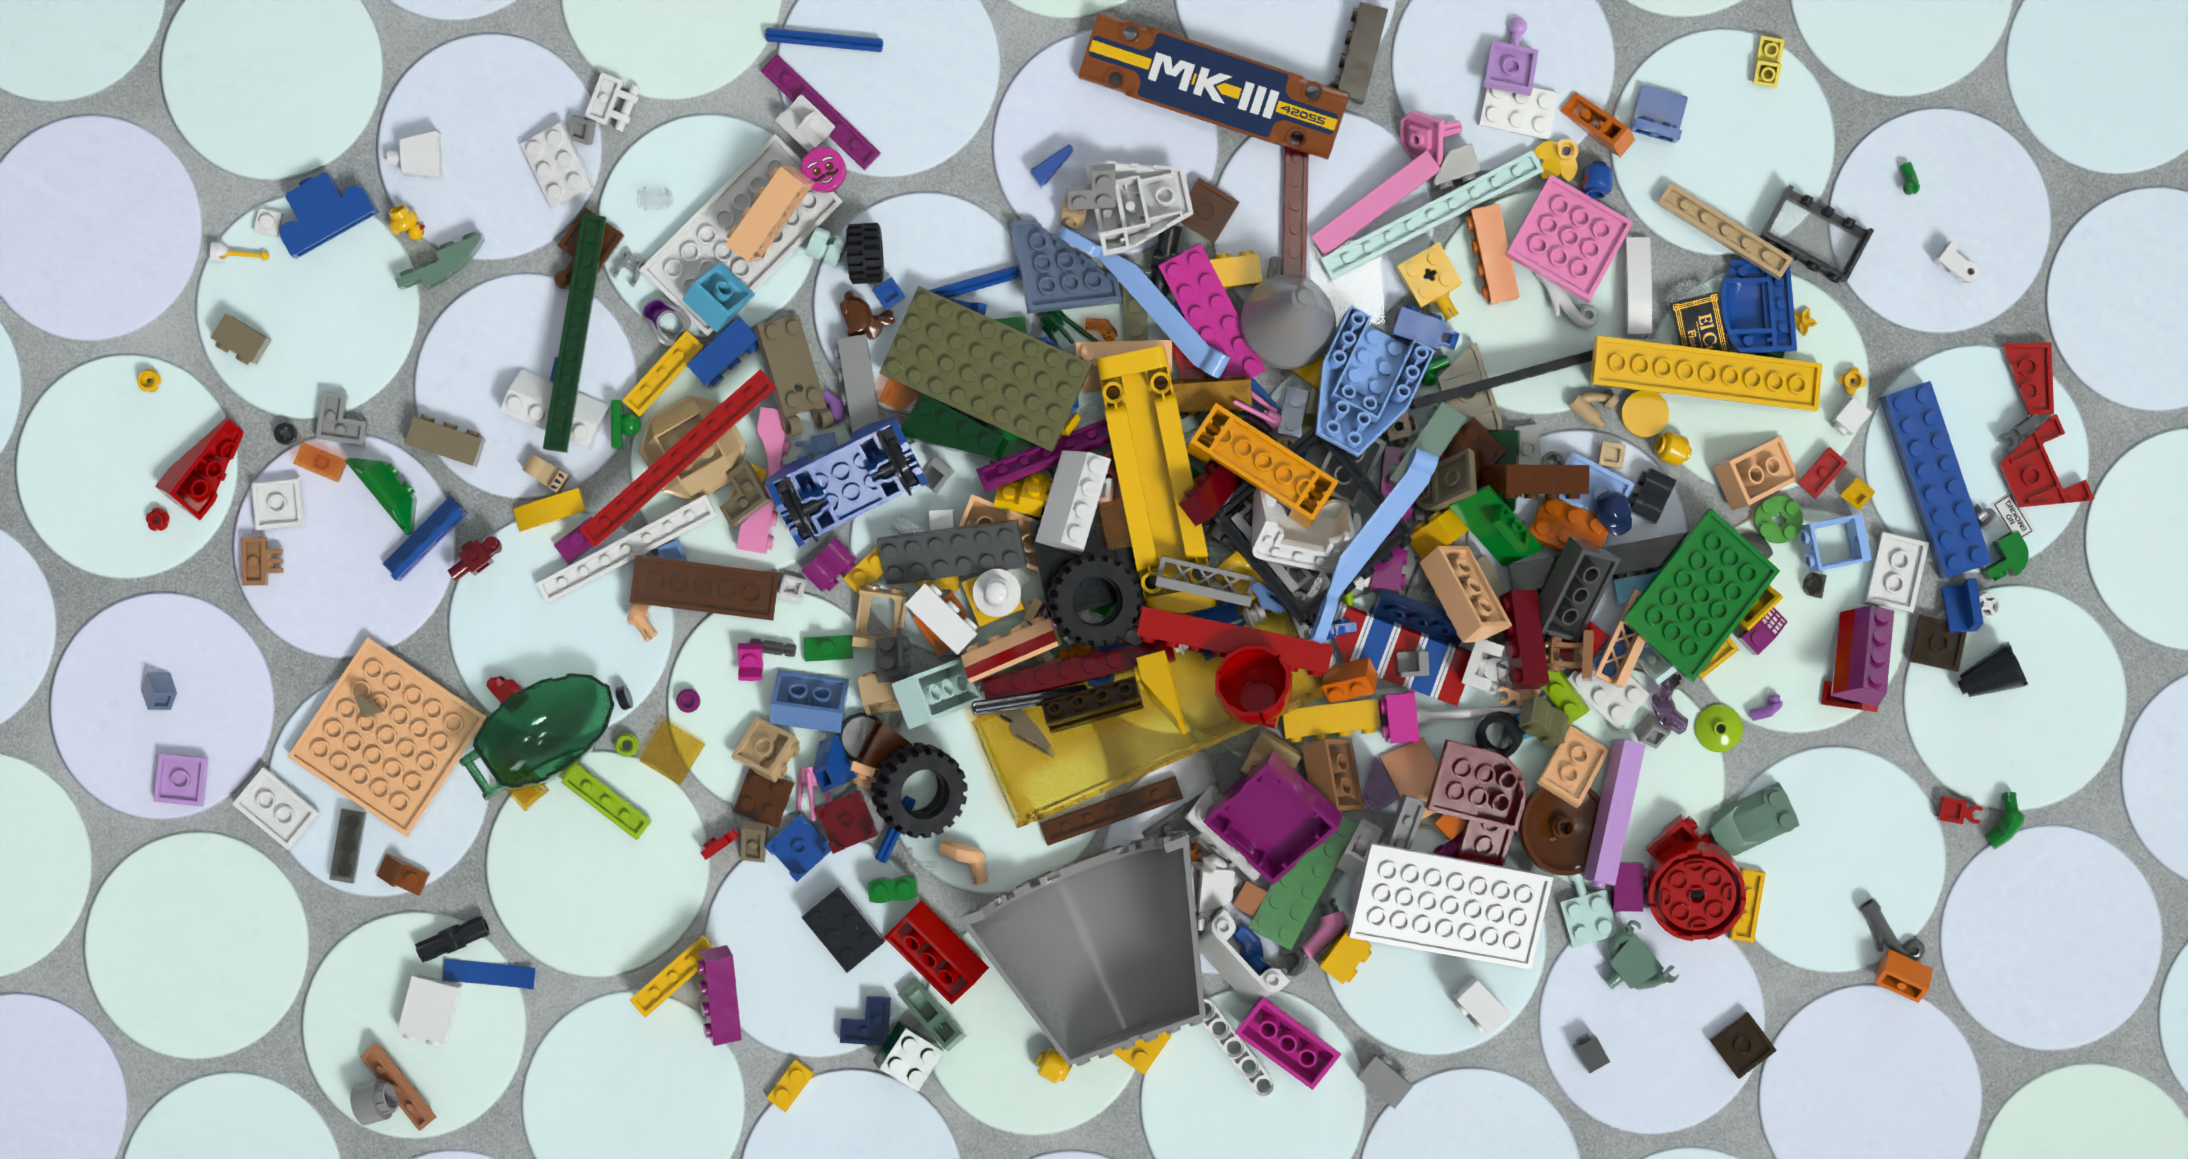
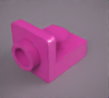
M738 643V680L761 681L764 668L762 643Z

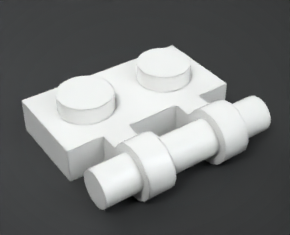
M601 72L584 117L608 126L611 118L616 119L617 122L614 129L623 132L625 125L629 124L631 119L629 115L634 104H637L639 99L637 95L640 87L631 84L628 92L622 91L625 83L623 80ZM618 98L625 100L621 112L614 110Z

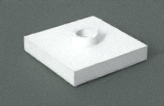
M301 478L251 483L255 530L305 526Z

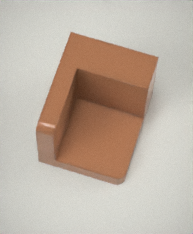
M1245 879L1243 886L1232 902V906L1250 916H1255L1267 891Z

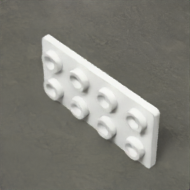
M1212 783L1185 816L1199 830L1191 839L1208 855L1215 854L1223 859L1229 868L1237 866L1252 881H1255L1261 874L1247 862L1238 850L1228 845L1203 822L1208 807L1222 796L1219 787Z

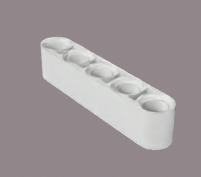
M1204 997V1002L1211 1005V1010L1208 1014H1205L1202 1025L1253 1091L1261 1097L1271 1095L1274 1090V1082L1270 1074L1243 1039L1235 1034L1236 1030L1210 998ZM1221 1021L1226 1025L1224 1032L1217 1034L1212 1030L1214 1023ZM1234 1040L1238 1041L1240 1049L1234 1053L1228 1051V1043ZM1245 1060H1253L1255 1062V1067L1252 1071L1247 1072L1242 1069V1063ZM1260 1079H1267L1270 1085L1268 1089L1262 1091L1257 1088V1082Z

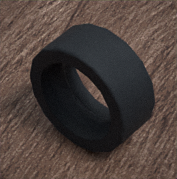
M1498 711L1490 713L1479 723L1475 732L1477 747L1493 749L1508 758L1521 745L1524 733L1519 727V721L1516 717L1507 712ZM1497 722L1508 727L1513 737L1508 747L1498 748L1490 743L1486 736V729L1490 724Z

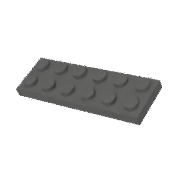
M1018 519L885 536L877 539L887 585L978 574L991 569L1009 570L1027 566Z

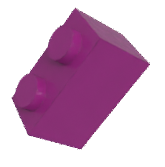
M1620 862L1615 886L1611 885V908L1613 911L1643 912V906H1647V892H1643V882H1647L1648 873L1647 868H1644V863Z

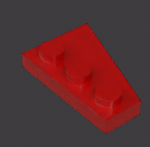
M2052 343L2002 344L2001 346L2027 415L2054 414Z

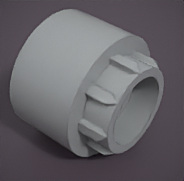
M381 1079L355 1085L350 1095L353 1114L362 1125L387 1120L398 1108L399 1100L396 1089L392 1084Z

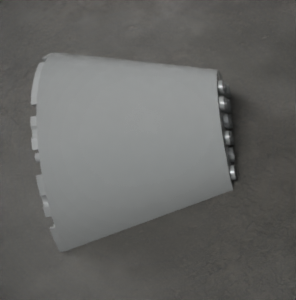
M1170 831L1165 833L1166 837L1158 838V835H1151L1131 841L1130 844L1125 846L1118 845L1066 864L1061 869L1053 872L1048 871L1016 886V889L1012 890V894L1007 896L1006 891L977 905V909H971L960 917L962 925L1068 1065L1076 1063L1077 1066H1081L1090 1062V1058L1097 1055L1099 1058H1104L1111 1055L1114 1049L1121 1047L1122 1050L1132 1048L1139 1039L1149 1042L1158 1038L1157 1034L1163 1032L1172 1034L1181 1029L1180 1026L1188 1023L1190 1026H1195L1204 1021L1203 982L1190 839L1187 831Z

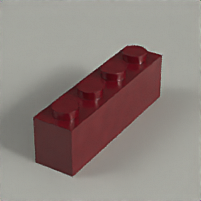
M1216 461L1210 462L1203 468L1205 472L1193 480L1195 484L1183 492L1185 496L1178 503L1195 527L1213 518L1244 480Z
M1509 590L1499 596V602L1512 624L1511 627L1503 631L1506 640V656L1509 661V679L1512 683V689H1539L1550 682L1536 590Z

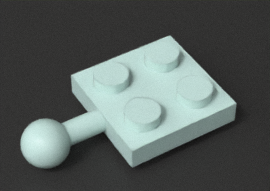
M1584 872L1568 876L1571 881H1574L1578 896L1559 901L1572 948L1611 938L1618 933L1607 890L1600 889L1587 893L1583 880Z

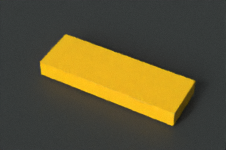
M1741 868L1746 888V905L1740 919L1730 929L1729 939L1754 943L1766 872Z

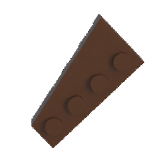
M1481 465V488L1489 485L1497 494H1503V499H1518V494H1524V499H1539V494H1545V499H1559V494H1565V499H1580V494H1589L1590 465Z

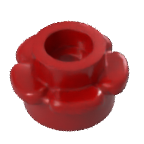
M154 508L152 512L146 515V522H148V527L152 531H163L168 527L170 517L163 509Z

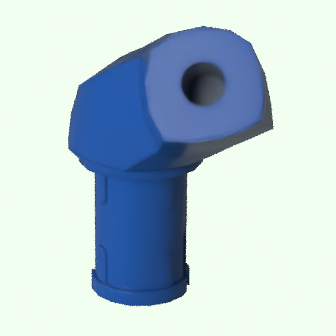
M1239 923L1232 936L1239 944L1240 956L1260 976L1264 971L1271 968L1263 959L1261 940L1246 925Z

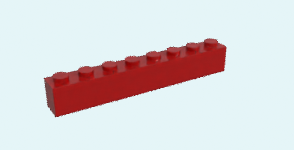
M1146 606L1141 608L1136 635L1141 636L1140 641L1155 643V639L1165 641L1164 646L1178 648L1179 644L1189 646V651L1202 653L1203 649L1212 650L1213 656L1223 658L1242 646H1265L1279 653L1290 671L1298 672V668L1308 670V675L1322 677V673L1328 674L1334 646L1333 644H1320L1309 639Z

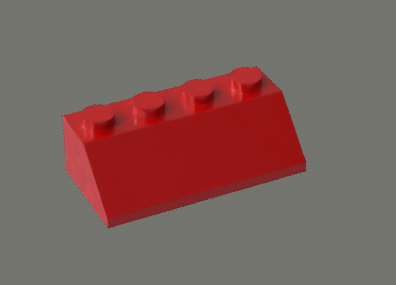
M922 900L884 936L951 1005L989 969L983 960Z

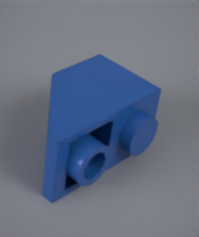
M837 734L819 742L813 773L822 793L857 778L854 771L850 770L852 765Z

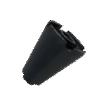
M2009 641L2000 645L1959 675L1961 680L1957 681L1963 695L1968 693L1969 697L2029 685Z

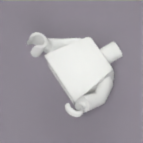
M1215 854L1203 857V862L1192 861L1196 911L1199 912L1197 917L1199 931L1204 929L1211 916L1221 909L1223 905L1231 903L1233 889H1240L1243 886L1241 875H1235L1234 870L1229 868L1227 863Z

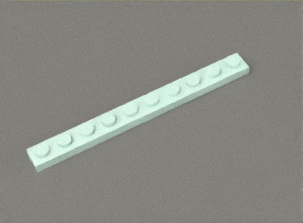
M1531 150L1326 255L1320 261L1332 281L1543 173L1544 170L1534 151Z

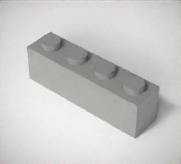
M866 334L837 339L838 345H834L835 357L841 360L842 368L838 369L839 381L844 383L846 391L841 393L843 406H848L849 416H845L847 430H852V432L870 423L880 421Z

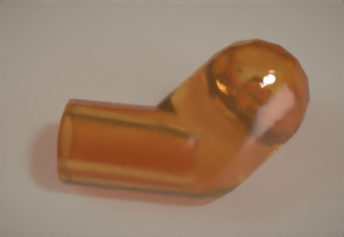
M1086 318L1085 330H1098L1104 341H1115L1117 331L1108 319Z

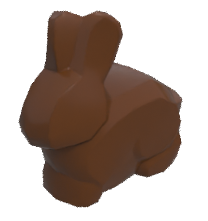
M851 290L845 293V300L839 304L848 327L847 333L849 337L866 334L868 339L874 340L880 335L884 326H889L895 322L891 310H886L875 316L872 314L870 305L862 298L855 296Z

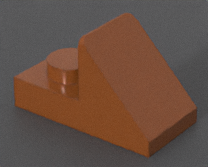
M386 854L376 876L392 887L398 886L420 896L431 873Z

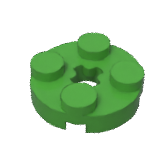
M1786 496L1769 497L1756 508L1754 513V526L1756 530L1770 543H1786L1796 538L1801 530L1800 526L1803 525V514L1799 504ZM1777 513H1781V517L1785 519L1780 524V527L1776 526V522L1772 521V517L1777 516Z

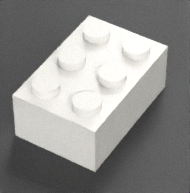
M925 583L905 605L959 655L979 634L975 631L978 626L969 617L964 620L958 614L961 610L952 601L949 600L946 603L941 598L944 593L933 583L930 586Z

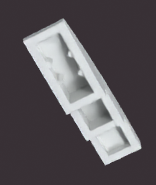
M1626 237L1625 306L1627 336H1651L1652 271L1650 237Z

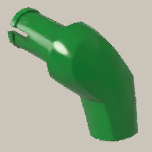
M2008 792L2001 794L2005 814L2000 818L1999 824L1985 835L1988 843L1994 850L2011 840L2023 826L2024 814L2019 811L2016 792H2010L2009 798Z

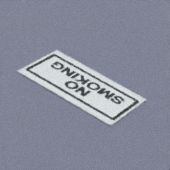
M2011 493L1990 505L2007 533L2012 530H2019L2022 538L2036 531L2022 507L2017 508Z

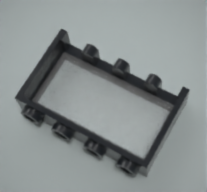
M1788 185L1785 187L1759 237L1794 258L1793 261H1797V259L1806 263L1805 267L1814 272L1819 270L1827 274L1826 278L1837 284L1847 281L1874 229L1869 228L1866 230L1856 225V220L1850 217H1841L1834 213V208L1830 206L1823 207L1815 203L1813 197L1807 194L1802 196L1793 191L1794 186Z

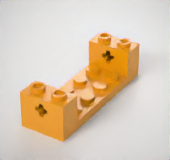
M1215 403L1191 439L1187 449V453L1206 465L1210 459H1213L1291 509L1288 517L1308 530L1339 482L1217 403Z

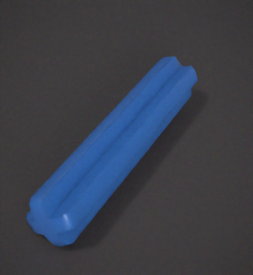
M905 796L902 800V805L905 809L912 811L916 800ZM890 826L876 853L875 859L886 863L901 833Z

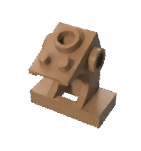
M1584 630L1583 642L1565 643L1562 642L1560 637H1547V640L1544 641L1548 672H1561V668L1582 669V681H1592L1594 630ZM1560 649L1574 650V661H1559Z

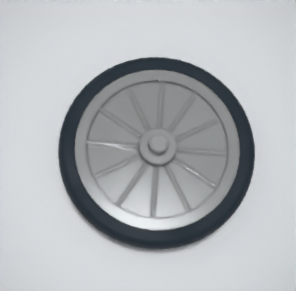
M864 712L855 713L843 721L841 733H838V737L849 760L856 761L876 719H879L876 716H867Z

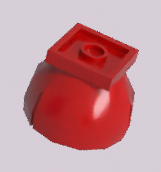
M1242 646L1226 655L1215 673V696L1229 718L1236 719L1245 725H1261L1276 729L1279 716L1282 715L1292 698L1293 674L1279 653L1265 646Z

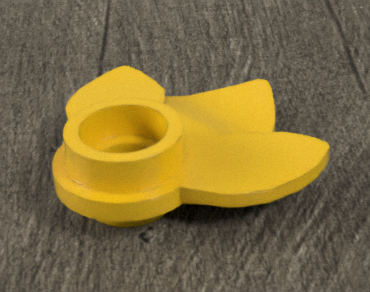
M1562 139L1558 143L1545 141L1534 150L1536 157L1544 160L1541 165L1544 170L1541 173L1542 179H1548L1551 174L1555 177L1561 174L1569 182L1577 174L1578 165L1575 158L1578 155V147L1574 141L1570 139ZM1563 147L1569 148V155L1562 154Z

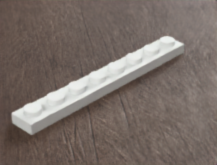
M706 494L536 584L545 602L549 604L634 560L635 555H643L718 515Z

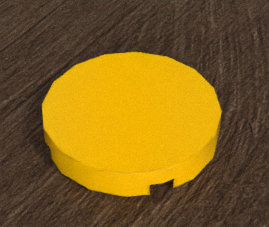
M1637 391L1632 393L1622 405V423L1631 434L1638 437H1651L1659 434L1666 427L1669 419V408L1666 400L1656 392Z

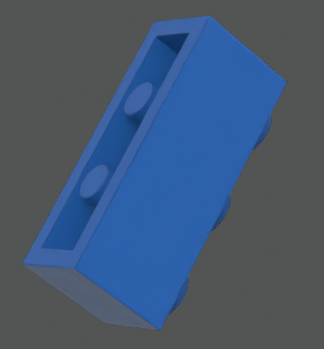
M738 317L686 366L707 388L711 385L715 387L724 379L722 375L728 369L733 371L741 364V357L746 353L748 355L752 354L759 347L756 334L742 318Z

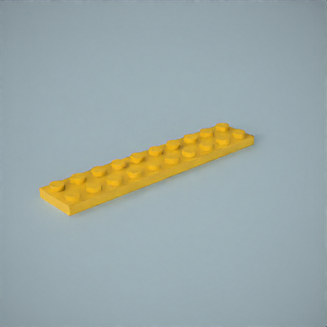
M1594 336L1590 384L1815 412L1819 408L1822 363Z

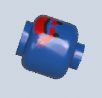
M1594 161L1592 164L1587 165L1583 169L1582 189L1592 198L1605 197L1606 194L1612 191L1613 169L1603 161Z

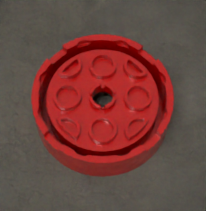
M1688 841L1672 846L1656 859L1649 871L1647 895L1651 912L1657 923L1666 932L1677 938L1687 941L1717 938L1729 931L1738 922L1744 911L1746 888L1741 869L1732 855L1715 844L1704 841ZM1703 890L1704 895L1701 899L1696 900L1691 898V891Z

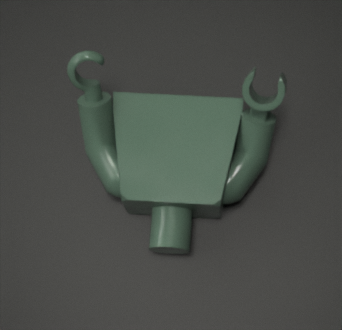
M1630 920L1627 923V927H1624L1611 939L1606 962L1613 971L1603 980L1612 990L1622 981L1630 989L1641 990L1654 988L1666 982L1673 983L1679 977V974L1676 976L1669 974L1675 968L1673 965L1667 967L1663 972L1664 967L1633 933L1634 928L1631 924L1641 929V924L1638 921Z

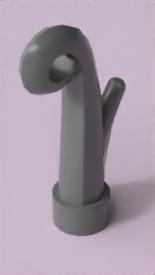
M1875 898L1867 900L1859 907V910L1867 918L1873 929L1879 952L1883 951L1884 941L1891 950L1917 961L1923 957L1925 946L1918 939H1911L1902 947L1881 912V906ZM1912 946H1917L1915 953H1909Z

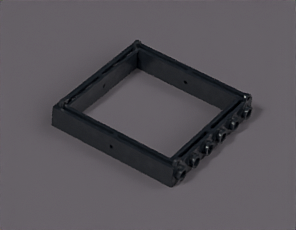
M1316 425L1288 447L1289 450L1301 456L1321 440L1376 508L1385 499L1347 451L1315 435ZM1246 481L1231 494L1212 519L1300 626L1304 624L1309 626L1315 622L1328 588L1301 608L1263 560L1253 555L1252 547L1226 517L1254 494L1257 487ZM1402 518L1394 527L1396 532L1380 544L1343 591L1345 596L1357 587L1354 583L1361 577L1364 580L1370 577L1375 572L1373 568L1381 562L1384 565L1394 557L1392 553L1398 547L1404 549L1413 541L1411 537L1414 535V532Z

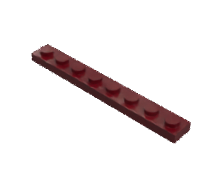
M1157 639L1155 643L1143 642L1139 645L1125 646L982 678L981 680L985 698L992 699L1051 690L1132 672L1134 667L1138 666L1137 657L1164 650L1169 663L1176 662L1173 647L1164 646L1165 641Z

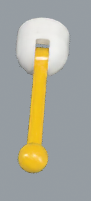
M211 242L210 261L215 262L225 260L228 255L261 258L264 261L270 257L267 251L261 253L228 251L224 244L218 242Z

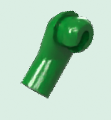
M1910 161L1900 165L1906 181L1903 184V191L1906 195L1916 194L1920 190L1916 172Z
M1446 355L1430 361L1422 378V382L1425 385H1435L1438 371L1450 366Z

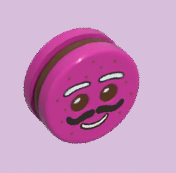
M829 147L812 149L805 155L801 164V173L814 182L811 189L819 193H830L837 190L846 178L847 169L843 158L837 151Z

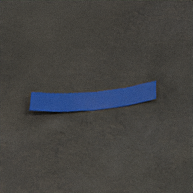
M444 959L442 981L534 989L535 968Z

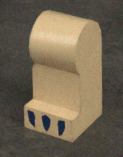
M533 453L522 468L524 472L536 478L537 481L556 493L562 492L572 476Z

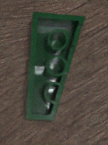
M923 393L920 394L902 427L907 440L965 453L994 462L999 461L1009 443L1003 436Z

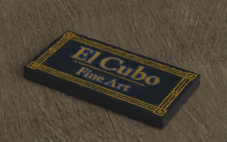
M1715 291L1669 303L1678 346L1730 352L1718 292Z

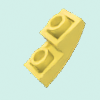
M1760 35L1753 84L1777 88L1785 39Z

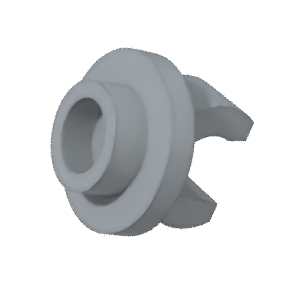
M1978 504L1973 507L1980 529L1990 528L1996 520V512L1991 508L1982 509Z

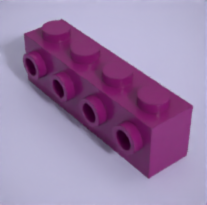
M728 945L699 951L700 960L696 961L699 975H702V981L699 982V990L701 996H704L701 1010L707 1022L703 1024L705 1037L710 1038L713 1046L740 1041L742 1038L733 955Z

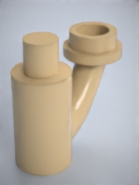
M1587 392L1582 395L1579 394L1568 407L1588 425L1594 424L1598 429H1601L1606 422L1599 417L1601 413L1590 402H1604L1603 407L1611 410L1620 399L1616 393L1611 396L1598 392Z

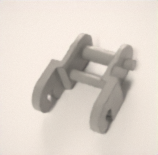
M628 251L627 254H624L625 259L622 264L618 263L613 277L616 278L621 268H627L635 273L634 281L631 283V286L634 287L641 275L638 272L641 266L645 264V258L642 257L640 260L632 256L631 251ZM628 260L638 264L636 269L627 265Z

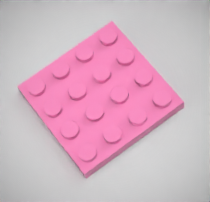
M1551 174L1505 256L1584 302L1589 303L1634 222Z

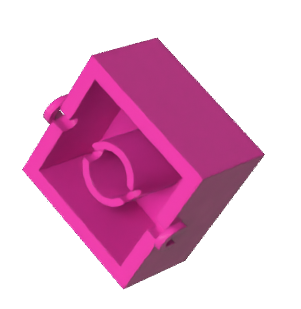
M1415 689L1406 690L1403 693L1383 694L1382 700H1378L1379 712L1384 715L1385 724H1381L1382 738L1387 739V742L1391 744L1420 742Z

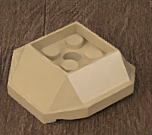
M690 395L649 418L639 448V452L648 468L721 403ZM733 426L661 491L694 501L706 494L709 496L730 484L731 481L727 474L743 462L747 446L737 427Z

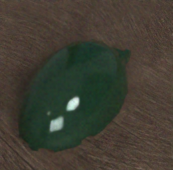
M569 673L566 676L555 679L551 677L540 680L512 694L503 701L499 708L490 716H487L482 723V728L474 738V750L459 760L461 766L466 767L482 791L484 800H490L506 789L518 791L540 787L565 775L591 753L608 728L615 706L610 686L593 677V675ZM480 758L496 782V785L490 787L473 761Z

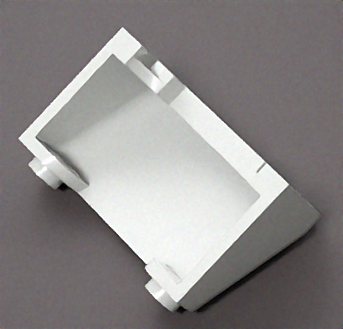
M1256 488L1253 498L1251 537L1253 555L1261 560L1325 573H1334L1339 556L1356 536L1349 503L1335 499L1328 500L1308 530L1288 517L1291 509L1283 504L1276 503L1277 500Z
M1222 907L1211 916L1202 931L1198 930L1200 953L1247 1003L1255 1004L1263 996L1268 998L1283 989L1290 982V979L1280 967L1277 969H1267L1259 976L1227 942L1234 934L1236 925L1230 916L1231 914Z

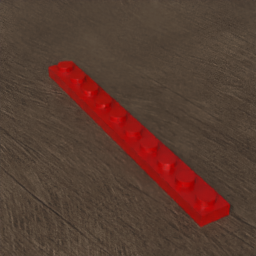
M761 369L757 371L579 529L581 533L597 548L777 388Z

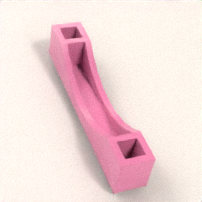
M761 407L757 432L763 441L767 453L768 477H770L785 466L782 464L783 457L789 453L790 441H786L787 436L783 430L779 410ZM767 486L765 490L772 501L740 525L736 549L767 554L768 549L772 550L774 536L770 535L771 527L776 526L778 512H774L775 503ZM778 488L779 493L781 495L782 488Z

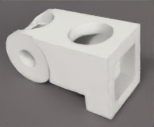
M1954 241L1947 242L1933 262L1962 283L1976 281L1981 275V268L1978 263L1968 261L1956 251L1960 246Z

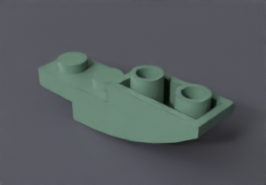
M471 232L462 236L463 240L455 244L453 241L442 244L440 246L441 249L436 251L439 261L432 259L422 263V268L414 271L411 268L401 272V277L395 279L398 288L405 290L422 282L424 288L429 290L445 282L472 260L485 242L484 236L480 233Z

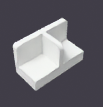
M803 95L798 96L790 108L782 112L775 120L807 152L820 147L835 128Z

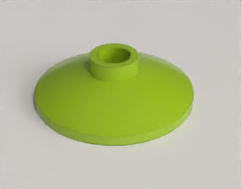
M1712 705L1705 708L1697 717L1695 734L1704 748L1713 752H1726L1739 743L1743 734V723L1738 713L1731 707ZM1719 724H1722L1725 728L1722 733H1718L1716 730Z

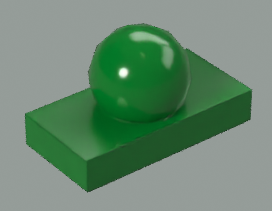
M612 400L611 447L614 449H624V435L634 436L641 428V421L634 413L624 414V402L622 400Z

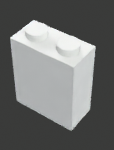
M419 974L412 975L397 1032L402 1033L403 1038L409 1040H417V1037L426 1039V1043L433 1046H440V1044L448 1042L462 985Z

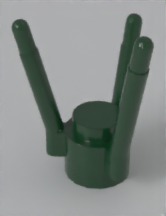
M1048 311L1040 319L1044 324L1042 329L1057 345L1058 343L1052 331L1054 333L1060 331L1071 344L1075 342L1063 328L1064 322L1092 342H1099L1090 333L1069 319L1062 311L1059 313L1058 311Z

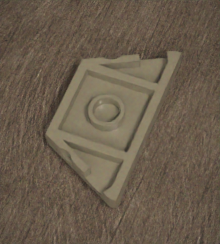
M1472 343L1437 378L1441 391L1488 379L1477 343ZM1492 389L1444 401V403L1467 417L1462 426H1465L1474 417L1485 429L1494 431L1505 430Z

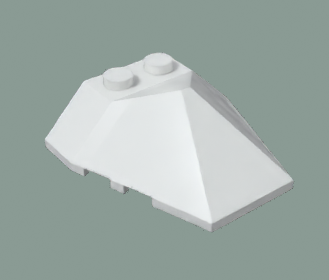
M1109 160L1085 165L1088 182L1091 184V165L1115 164L1116 207L1094 209L1104 257L1128 252L1193 215L1184 168L1160 165L1144 166L1139 165V163L1124 164Z

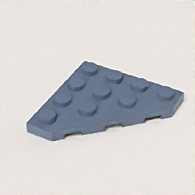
M1034 219L1010 223L1009 227L1028 314L1118 304L1121 302L1118 280L1110 272L1106 273L1096 266V262L1083 253L1079 254L1069 247V243L1059 238L1056 234L1053 233L1052 235L1041 227L1042 224Z

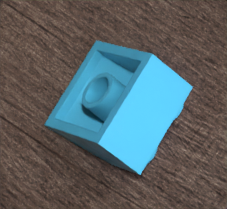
M720 262L695 281L682 300L715 332H718L731 322L755 294Z

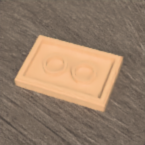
M1568 725L1565 742L1556 745L1536 783L1575 808H1578L1610 749L1572 725Z

